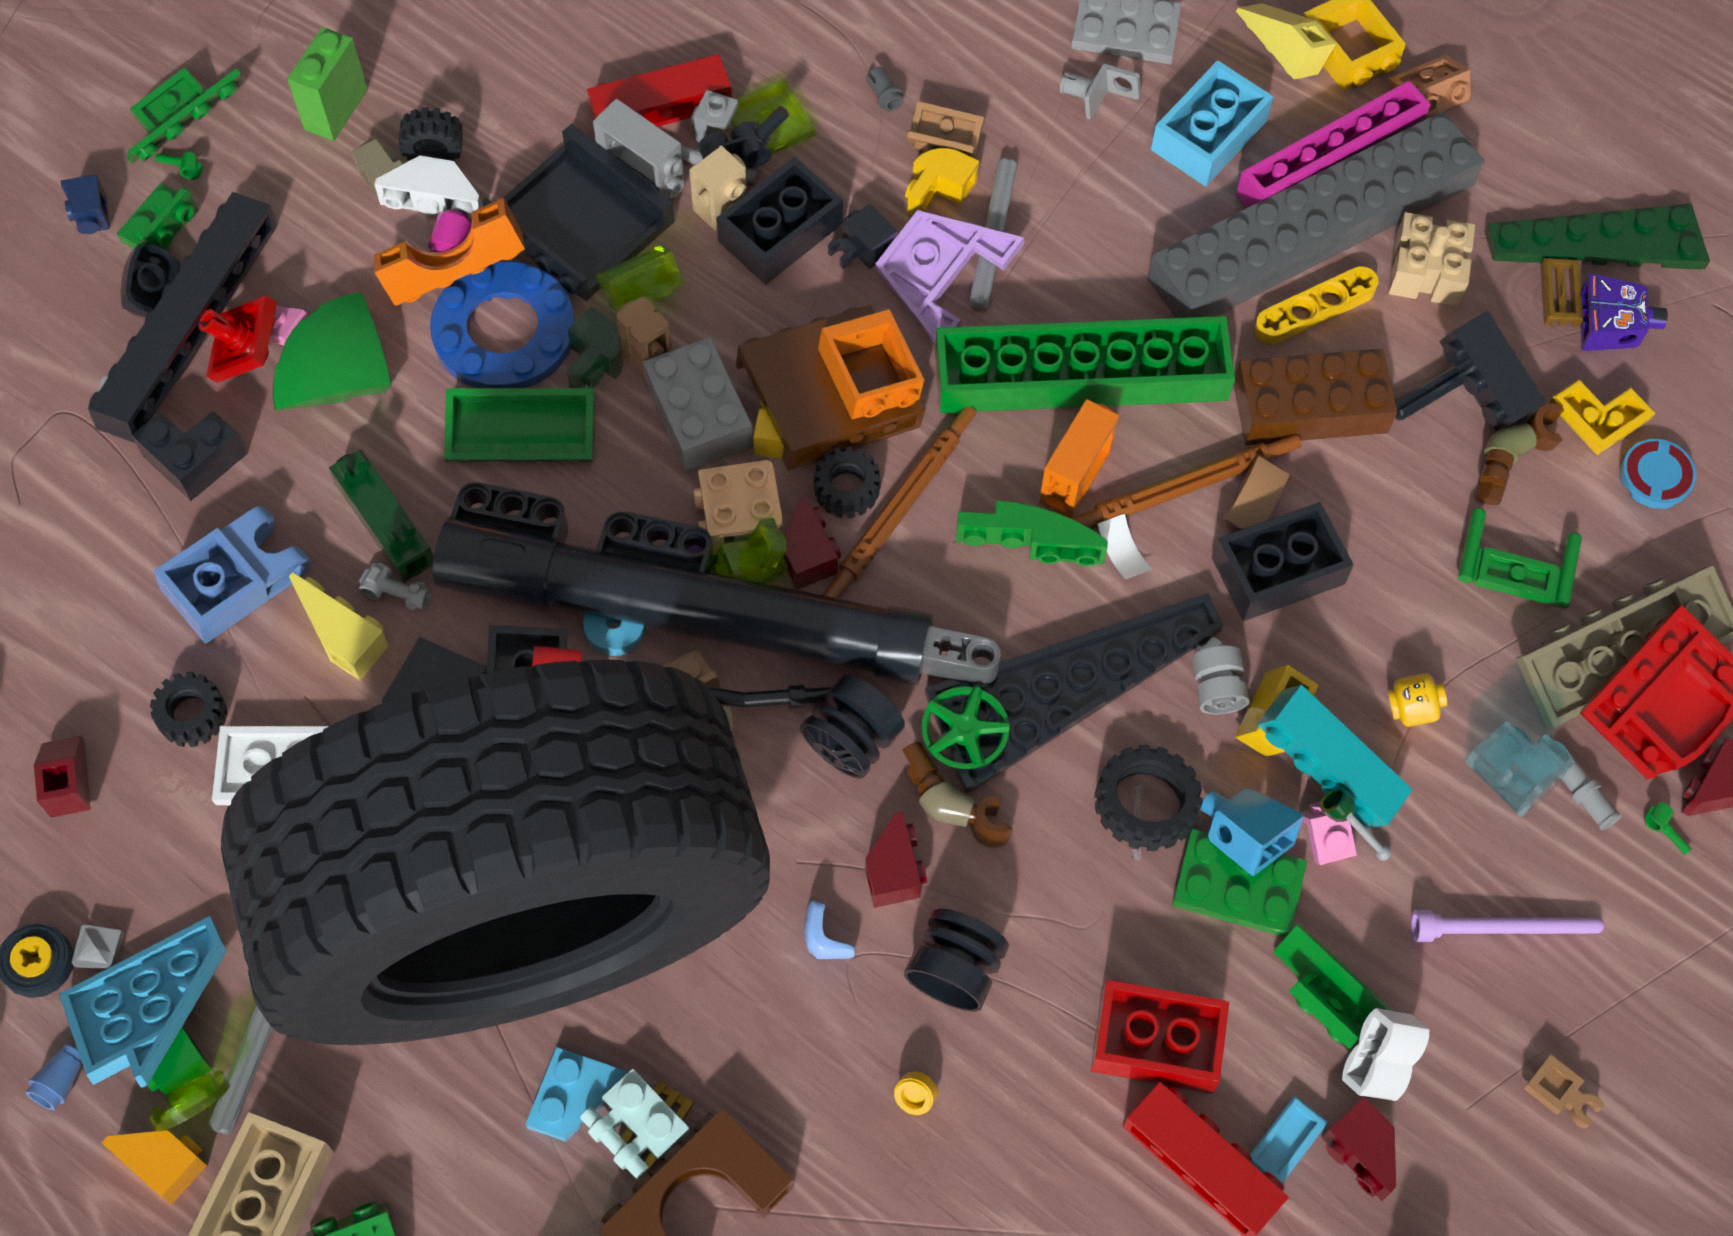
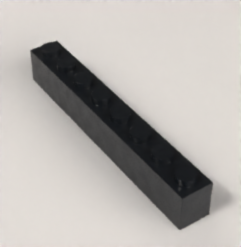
M232 192L225 204L223 203L219 206L215 219L209 228L201 233L198 244L191 255L184 258L180 271L174 280L166 285L163 296L156 307L147 313L145 323L138 334L129 340L126 352L118 364L116 363L111 367L108 378L99 392H95L92 395L88 410L97 430L135 443L131 435L153 418L206 337L207 332L199 329V324L202 323L200 322L202 315L209 309L216 311L217 314L222 312L277 228L270 204Z

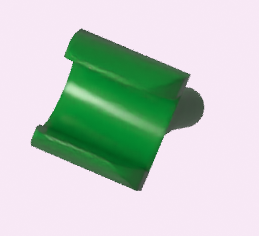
M185 152L183 157L156 154V162L180 167L179 173L184 178L190 180L200 178L202 164L197 162L198 158L194 153Z
M1658 802L1656 806H1651L1645 816V825L1655 832H1662L1684 855L1690 852L1692 848L1675 831V828L1669 824L1674 815L1672 808L1663 802Z

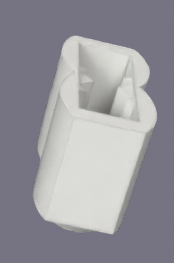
M1375 1008L1368 1015L1362 1026L1359 1044L1352 1050L1346 1060L1342 1080L1360 1096L1392 1101L1398 1100L1410 1082L1412 1065L1420 1059L1425 1051L1430 1029L1412 1014Z

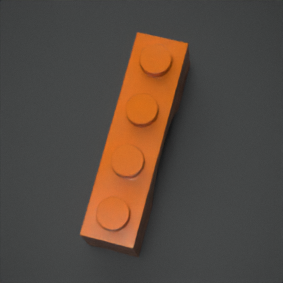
M499 199L472 211V223L469 234L461 244L453 249L444 252H428L404 241L374 254V273L393 304L397 306L404 302H414L431 290L446 288L463 276L478 274L485 270L487 266L500 260H510L525 250L523 232L505 199Z

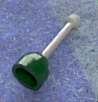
M1344 787L1333 788L1324 795L1320 802V809L1328 818L1335 822L1348 821L1376 850L1375 855L1379 860L1386 861L1391 857L1390 848L1386 845H1381L1354 816L1356 810L1355 801Z

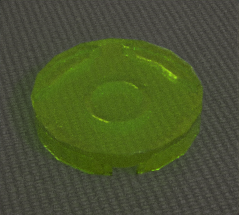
M218 1070L213 1074L214 1078L211 1074L202 1075L169 1095L170 1097L166 1099L169 1105L163 1110L159 1106L153 1107L149 1112L148 1118L156 1132L165 1131L181 1124L205 1110L223 1096L231 1086L224 1073Z

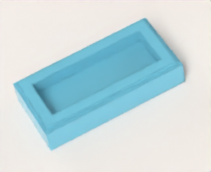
M1294 1096L1251 1152L1252 1161L1250 1163L1263 1174L1264 1172H1269L1283 1183L1327 1125L1328 1121Z

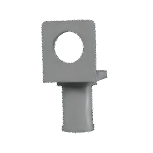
M1107 64L1102 65L1097 76L1093 79L1071 74V72L1067 71L1060 82V93L1084 99L1086 118L1090 120L1093 119L1107 92L1136 100L1141 96L1140 75L1138 73ZM1121 77L1130 82L1132 88L1121 86L1115 78Z

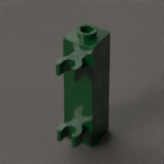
M361 449L353 454H346L340 457L334 465L329 467L336 487L403 583L433 566L434 557L430 546Z

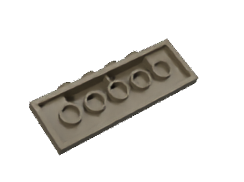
M1714 566L1703 567L1674 582L1666 583L1665 578L1648 583L1643 586L1645 594L1635 598L1633 593L1617 598L1611 602L1614 609L1604 614L1601 608L1588 612L1579 617L1582 624L1571 629L1570 624L1557 627L1548 632L1550 640L1541 643L1540 647L1515 658L1546 728H1555L1581 715L1580 711L1596 689L1602 687L1646 640V635L1678 606L1682 605L1722 645L1732 641L1733 608Z

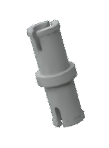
M1569 754L1563 757L1552 767V770L1572 792V800L1576 805L1581 804L1598 824L1600 830L1603 831L1611 827L1622 815L1616 811L1600 791L1601 784L1597 780H1591L1574 759L1573 755Z

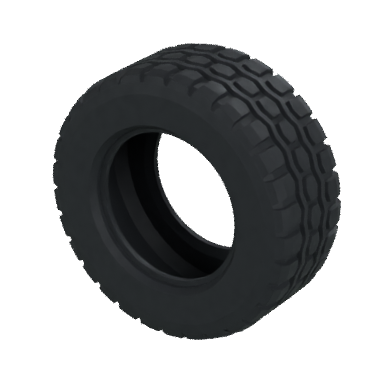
M610 659L586 660L582 662H577L576 660L489 672L411 693L374 706L368 711L345 718L324 728L323 732L311 735L282 752V756L272 759L251 776V780L244 783L231 800V805L227 807L224 814L221 834V854L229 883L232 904L234 905L238 930L243 943L244 958L249 969L247 971L252 994L257 1007L266 1021L275 1031L285 1034L292 1039L330 1045L397 1043L460 1034L543 1014L611 991L686 957L729 931L742 921L747 914L752 912L763 899V895L766 894L770 882V853L724 708L701 680L693 678L689 673L676 668L663 667L660 664L650 662H624L623 660Z

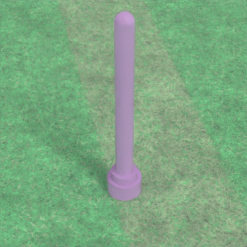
M1413 910L1411 916V932L1415 942H1433L1434 938H1440L1442 934H1597L1604 929V922L1596 917L1441 918L1440 914H1434L1432 910Z

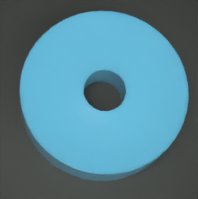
M585 614L583 621L585 635L590 646L597 652L607 656H620L631 652L641 643L646 630L644 625L591 614ZM612 622H619L621 624L616 629L608 627Z

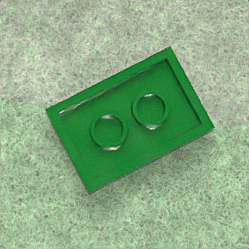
M1191 829L1172 906L1286 937L1292 931L1307 860L1282 854L1260 872L1252 876L1211 843L1208 838L1209 833Z

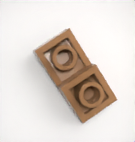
M1257 456L1240 484V491L1223 520L1240 530L1267 521L1290 474L1262 457Z

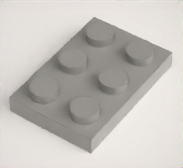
M1080 0L1071 49L1171 65L1182 3L1167 0Z

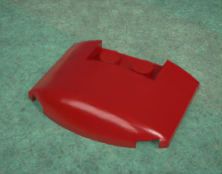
M1682 605L1678 606L1646 635V640L1602 687L1596 689L1580 711V714L1645 779L1658 777L1656 774L1678 770L1698 758L1720 737L1733 718V655Z

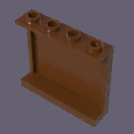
M871 304L860 308L852 307L841 314L828 318L819 317L812 320L809 324L796 328L787 327L776 334L763 338H751L738 345L736 367L737 369H746L784 446L782 460L788 471L822 460L823 455L827 452L833 455L835 448L840 447L841 452L846 451V446L856 449L921 427L926 409L921 398L908 407L901 408L897 406L883 410L874 417L867 418L863 416L852 420L818 350L822 328L874 314L875 311ZM882 344L841 355L859 394L901 382Z

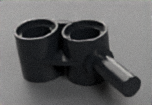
M779 106L760 126L755 121L743 122L732 130L730 135L732 141H728L726 135L720 132L705 136L698 143V150L702 159L720 146H723L731 155L736 154L742 159L746 170L764 165L772 155L767 144L770 141L769 136L789 117V113L784 107Z

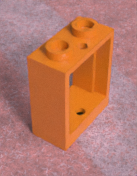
M890 309L822 328L818 350L852 420L863 416L867 418L874 417L883 410L897 406L901 408L908 407L920 399L924 378ZM882 344L901 382L859 394L841 355Z
M1086 399L1045 467L1039 503L1069 518L1074 516L1112 452L1120 415L1114 413L1111 408L1104 404H1096Z

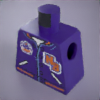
M1597 274L1588 275L1581 289L1583 310L1581 350L1635 348L1640 346L1649 328H1665L1668 318L1667 308L1648 307V293L1644 285Z

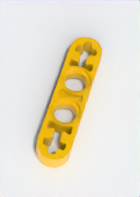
M1355 267L1259 313L1255 322V337L1261 343L1275 345L1368 302L1373 298L1378 287L1379 279L1377 274L1368 267ZM1356 281L1360 284L1366 283L1367 288L1365 289L1362 285L1354 287ZM1328 292L1334 293L1340 298L1341 302L1335 305L1328 304L1323 300L1322 295ZM1298 306L1304 307L1309 310L1311 316L1306 319H1300L1292 313V309ZM1265 323H1268L1270 326L1278 324L1277 331H1274L1272 327L1265 328Z

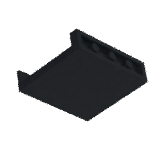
M571 123L562 131L564 145L503 198L523 232L525 250L520 253L524 254L526 252L534 259L536 265L548 274L551 272L556 276L569 293H577L587 301L675 222L673 202ZM487 198L482 200L483 207L492 203Z

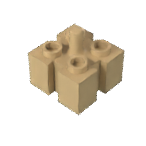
M1405 212L1395 238L1393 259L1396 260L1391 270L1388 294L1416 299L1419 292L1431 294L1430 302L1459 307L1469 284L1471 260L1468 258L1473 249L1475 224L1447 220L1445 226L1433 225V217Z

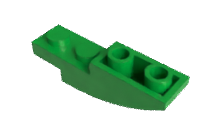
M997 500L994 514L958 511L956 542H964L970 546H981L985 543L1001 544L1007 548L1030 546L1029 559L1039 560L1045 564H1055L1059 561L1076 562L1081 566L1104 564L1108 540L1083 524L1059 513L1036 506Z

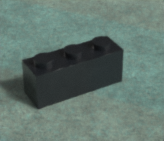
M1488 310L1453 330L1439 341L1443 347L1446 359L1451 364H1454L1463 378L1462 381L1465 389L1475 397L1482 408L1484 419L1496 431L1512 425L1546 404L1545 399Z

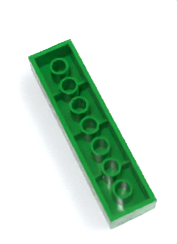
M1226 316L936 328L935 362L940 413H959L966 407H972L976 412L1082 407L1086 399L1106 406L1229 401L1235 381Z

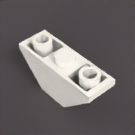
M418 156L378 177L374 184L380 205H386L392 209L416 210L427 215L439 214L447 210H457L464 213L468 220H472L471 212L482 207L479 194L456 163L450 160Z

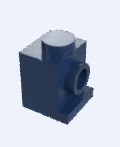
M97 175L61 180V187L68 199L65 200L66 213L69 221L76 222L78 232L81 234H93L97 231L110 229L106 194Z

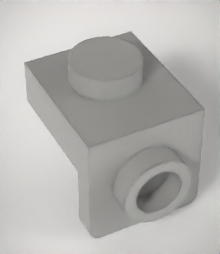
M706 90L699 106L695 107L691 117V126H694L695 141L700 142L705 136L715 133L717 128L726 130L737 110L738 101Z

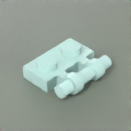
M634 1069L629 1071L602 1096L603 1101L611 1109L606 1116L602 1117L593 1107H590L580 1117L590 1128L588 1134L597 1143L602 1141L615 1155L613 1161L622 1170L627 1168L636 1179L640 1178L649 1168L640 1158L647 1149L660 1160L690 1132L689 1127ZM622 1122L637 1137L629 1144L614 1130Z

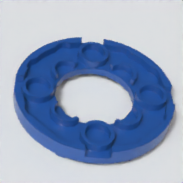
M508 261L493 263L482 272L463 276L446 287L434 305L430 321V331L435 352L440 362L452 376L462 383L474 388H528L552 375L563 364L574 343L573 337L576 322L571 300L563 286L555 278L537 267ZM493 297L504 299L516 297L532 306L538 317V326L531 340L525 346L513 352L495 353L485 351L476 345L468 334V322L473 311L481 303L487 300L491 301Z

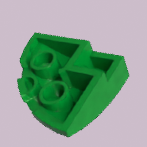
M361 292L334 298L320 305L317 310L304 320H301L292 330L284 343V349L274 370V410L281 411L347 402L351 397L386 393L389 389L391 381L381 343Z

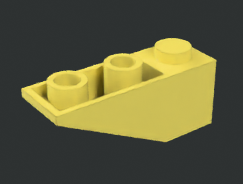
M1263 3L1238 7L1236 10L1246 23V26L1256 34L1265 45V48L1273 54L1284 67L1286 73L1293 79L1318 75L1336 45L1334 40L1316 20Z
M292 572L289 578L329 660L361 681L389 647L383 633L385 628L371 616L367 615L363 618L356 614L354 607L342 597L336 596L333 599L324 593L325 589L311 577H306L304 580Z

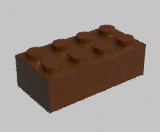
M1383 348L1240 360L1233 385L1245 445L1269 444L1297 434L1301 441L1385 434L1389 432L1397 414Z

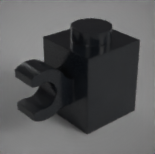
M869 203L861 210H855L846 217L843 222V238H836L828 244V254L832 256L838 251L846 253L840 257L841 268L850 266L854 259L858 257L871 269L897 237V230Z

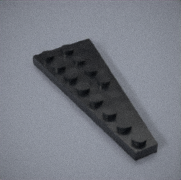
M1207 593L1000 662L996 678L991 683L985 685L950 679L926 687L925 696L928 703L940 693L952 688L980 687L1000 702L1008 716L1010 723L1008 741L996 759L979 768H955L965 794L982 786L1189 653L1198 645L1203 644L1212 636L1220 633L1223 624L1209 594ZM969 695L953 696L940 704L960 713L963 711ZM981 699L978 718L980 720L1001 721L994 707ZM933 713L940 733L943 735L948 731L949 725ZM1002 733L980 735L978 740L983 759L997 748ZM954 743L947 747L951 760L962 763L972 762L964 745Z

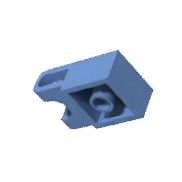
M263 506L251 509L221 530L216 528L154 570L160 591L205 644L292 585L289 578L292 572L302 578L310 568L311 559L299 547L291 546L276 554L265 553L259 549V546L273 533L275 528L274 516Z

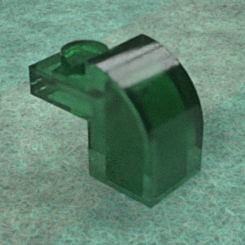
M591 306L568 330L571 349L581 355L567 370L570 388H594L601 381L604 372L616 380L623 368L624 355L617 326L610 318Z

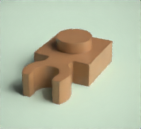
M1551 1054L1544 1060L1523 1088L1556 1115L1562 1112L1564 1108L1568 1109L1573 1122L1584 1129L1593 1121L1584 1115L1582 1111L1583 1105L1591 1107L1597 1113L1605 1106L1603 1101L1596 1095L1583 1094L1578 1089L1585 1080Z

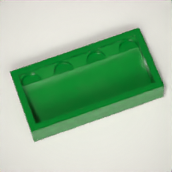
M446 388L445 462L593 461L596 420V395L594 389Z

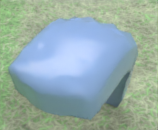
M811 900L806 908L805 925L803 927L804 940L809 953L813 954L816 959H849L854 957L855 948L853 946L833 941L824 935L822 924L825 904Z

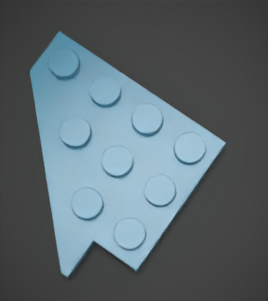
M211 916L59 993L85 1073L93 1085L129 1066L140 1087L148 1085L227 952Z

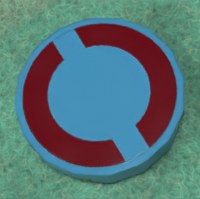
M1648 439L1638 442L1628 450L1620 466V481L1624 488L1625 486L1631 492L1630 496L1635 501L1650 508L1667 509L1674 507L1675 504L1684 501L1689 496L1697 480L1696 467L1690 455L1679 445L1662 439Z

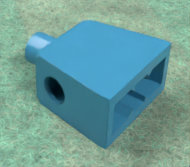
M1247 788L1229 800L1216 791H1211L1205 797L1201 807V811L1213 818L1208 834L1210 842L1252 876L1295 845L1304 818L1302 813L1253 789Z

